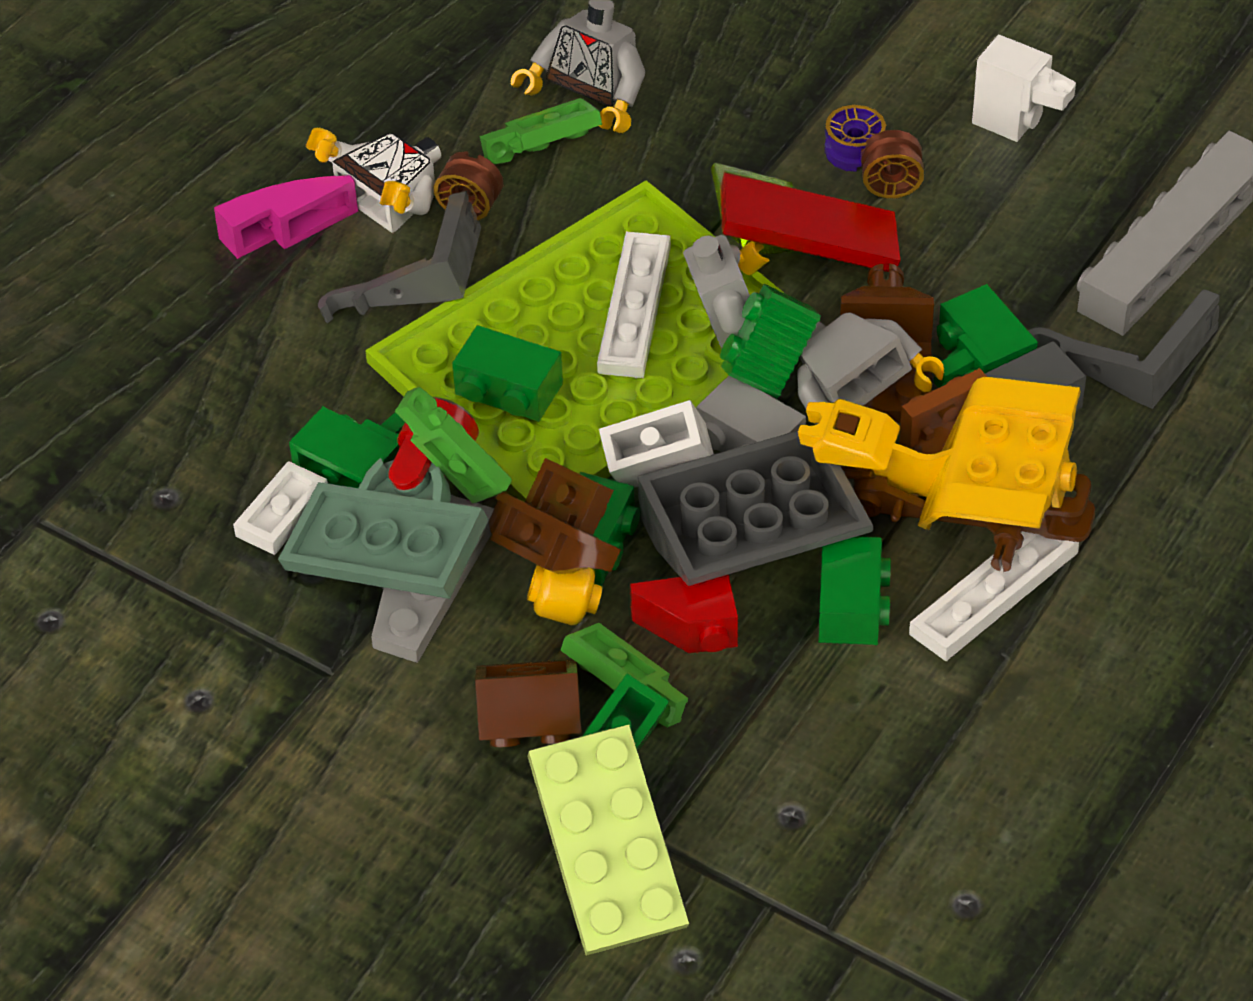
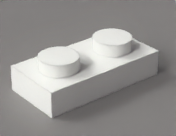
M288 461L233 524L235 537L275 555L289 539L318 482L328 484V480Z

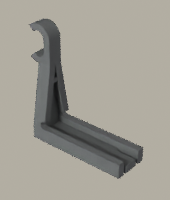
M459 192L449 196L434 254L430 260L424 258L366 283L328 292L318 302V307L325 322L328 323L334 319L333 314L337 310L355 306L358 313L364 315L369 307L447 302L463 298L481 231V225L479 220H477L471 202H468L469 196L467 192Z
M1203 289L1143 361H1139L1138 355L1078 341L1047 328L1039 327L1028 331L1038 341L1037 347H1042L1054 341L1085 375L1129 399L1153 409L1218 330V303L1220 295Z

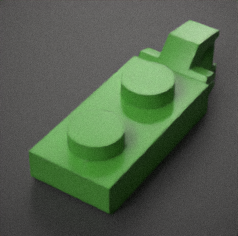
M579 98L506 122V128L480 136L484 157L493 164L510 162L515 153H522L525 150H543L550 145V142L564 137H582L589 132V129L602 125L600 111L584 99Z
M421 387L407 391L395 412L408 424L413 432V436L410 439L412 443L436 467L439 466L442 473L472 503H477L506 492L512 479L498 465L496 460L488 455L472 439L464 427L447 414L446 410L437 407L436 399Z
M600 623L565 636L561 651L576 661L580 668L595 675L614 689V691L628 673L669 701L658 723L668 728L681 721L688 697L671 686L668 682L670 674Z

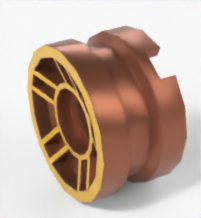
M885 130L874 134L866 140V147L861 149V165L863 167V183L867 190L883 198H900L911 194L919 188L924 180V166L922 162V148L917 138L908 132Z
M468 151L457 152L449 158L443 171L437 178L433 186L434 196L438 203L446 210L451 194L466 191L469 196L468 202H471L477 215V220H481L487 216L494 201L503 188V177L499 169L480 154L476 159L468 157Z

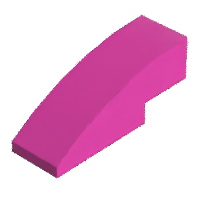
M350 175L316 177L273 185L236 197L214 207L219 239L237 259L273 240H276L285 250L358 212L355 180Z

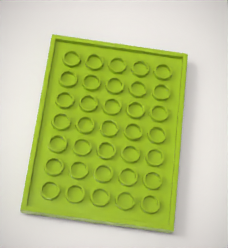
M645 180L467 288L463 298L442 303L365 350L367 363L403 397L407 391L421 387L432 397L450 400L467 410L479 428V435L475 442L488 455L493 457L498 465L510 476L512 482L506 492L518 497L520 500H526L545 458L577 473L584 472L607 479L612 475L609 473L599 432L600 428L688 400L696 408L729 376L721 367L724 361L720 358L722 349L683 254L685 249L693 246V243L700 237L715 236ZM626 231L669 235L671 237V248L644 378L598 374L597 361ZM741 271L750 295L753 292L759 294L763 284L783 292L758 271L752 275H747ZM477 325L561 352L563 384L540 422L523 416H515L507 411L480 402H472L462 396L455 395L452 362Z

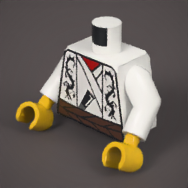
M312 129L306 143V148L315 151V157L320 162H327L328 160L332 162L334 176L350 175L355 180L357 205L360 211L391 233L398 230L413 214L424 215L428 213L434 198L433 186L435 184L433 164L441 158V151L431 138L425 137L414 146H411L396 134L387 133L371 142L349 145L337 141L336 136L326 129Z

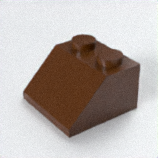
M573 659L476 666L475 686L479 740H490L491 747H512L520 745V738L541 736V743L557 744L571 740V734L581 733L576 661Z

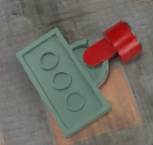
M433 397L436 399L437 407L446 410L447 414L461 424L472 439L476 441L479 435V428L472 415L463 407L450 400ZM405 422L397 438L400 449L395 459L384 463L380 458L366 472L359 488L318 482L278 560L287 571L450 599L489 519L483 508L450 503L451 493L445 475L439 466L436 467L412 443L410 439L413 436V432Z

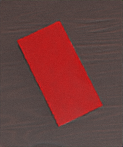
M724 173L720 185L722 233L724 235L869 268L883 264V271L889 272V264L899 265L900 251L894 211Z

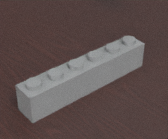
M1229 130L1216 144L1210 143L1203 152L1201 159L1192 168L1187 167L1184 169L1177 184L1169 192L1163 191L1157 197L1152 209L1144 217H1137L1131 224L1128 233L1119 242L1114 241L1109 245L1103 259L1094 268L1088 267L1082 273L1077 283V291L1080 292L1077 312L1124 336L1253 201V142Z

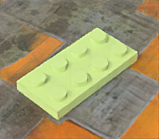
M629 724L530 750L528 752V760L585 955L687 928L689 925Z

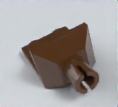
M883 264L875 265L867 274L868 286L860 287L841 296L840 316L845 313H853L863 319L893 320L922 348L919 353L923 357L932 356L931 340L934 298L911 287H902L904 274L898 266L889 264V279L884 280ZM911 365L912 370L864 406L886 413L895 422L901 423L902 405L908 403L916 396L925 395L929 392H923L917 388L914 382L916 369ZM923 372L932 382V372Z

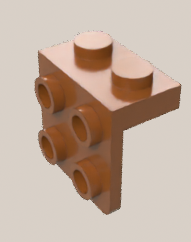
M979 368L964 376L955 377L946 385L925 395L916 396L908 403L902 405L899 444L911 449L915 445H920L923 454L942 452L973 383L981 377L988 376Z

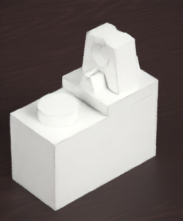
M998 34L977 59L972 124L1018 142L1028 128L1034 129L1042 116L1043 105L1058 110H1063L1067 107L1068 103L1075 96L1076 82L1051 69L1052 55Z
M690 400L599 429L609 473L617 482L634 487L638 486V476L714 455L706 423Z

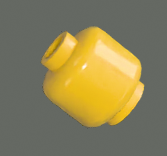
M536 565L527 600L534 602V611L538 616L568 625H577L583 620L586 612L596 613L603 586L594 584L595 571L593 568L582 569L568 574H556Z

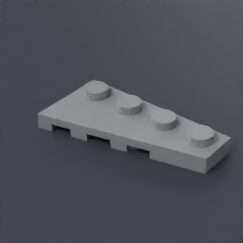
M451 495L450 503L483 508L488 519H490L494 508L479 503H472L469 500ZM488 522L450 599L390 588L383 589L371 636L373 649L418 663L492 534Z

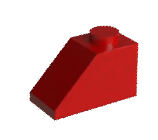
M729 575L690 586L681 577L630 584L632 621L689 654L704 651L718 652L726 648L738 647V615Z

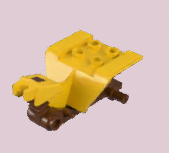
M981 377L973 383L942 452L936 454H923L920 445H915L911 449L896 444L900 426L888 414L843 399H837L834 403L808 402L806 407L808 420L818 424L814 426L800 425L798 430L800 443L813 447V453L817 462L840 465L842 470L845 471L847 479H854L853 490L868 517H875L880 513L889 514L893 522L899 521L901 516L919 518L918 526L930 530L934 521L987 527L995 535L994 542L997 546L990 564L997 571H1001V567H1003V572L1011 569L1015 551L1019 550L1023 545L1024 537L1021 534L1022 531L1039 534L1048 539L1081 542L1088 538L1095 518V506L1089 500L1091 481L1086 475L1077 474L1076 463L1070 462L1068 445L1074 427L1076 406L1081 393L1080 387ZM1074 490L1077 492L1074 498L1065 497L1066 491L1072 492ZM919 496L927 497L926 501L919 498Z

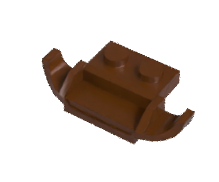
M545 458L525 501L507 492H502L495 496V499L498 501L488 522L490 532L492 533L490 540L556 574L574 573L587 568L611 572L621 549L598 539L593 534L600 519L606 512L607 504L614 490Z

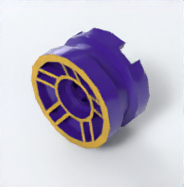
M861 105L843 106L833 111L827 118L825 125L826 140L824 152L827 160L835 167L844 171L857 172V167L862 166L861 149L866 147V140L874 134L886 130L883 116L876 110Z

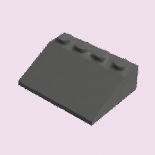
M798 430L637 477L640 518L656 550L688 586L873 532V524L841 466L817 462L813 453V447L800 443Z

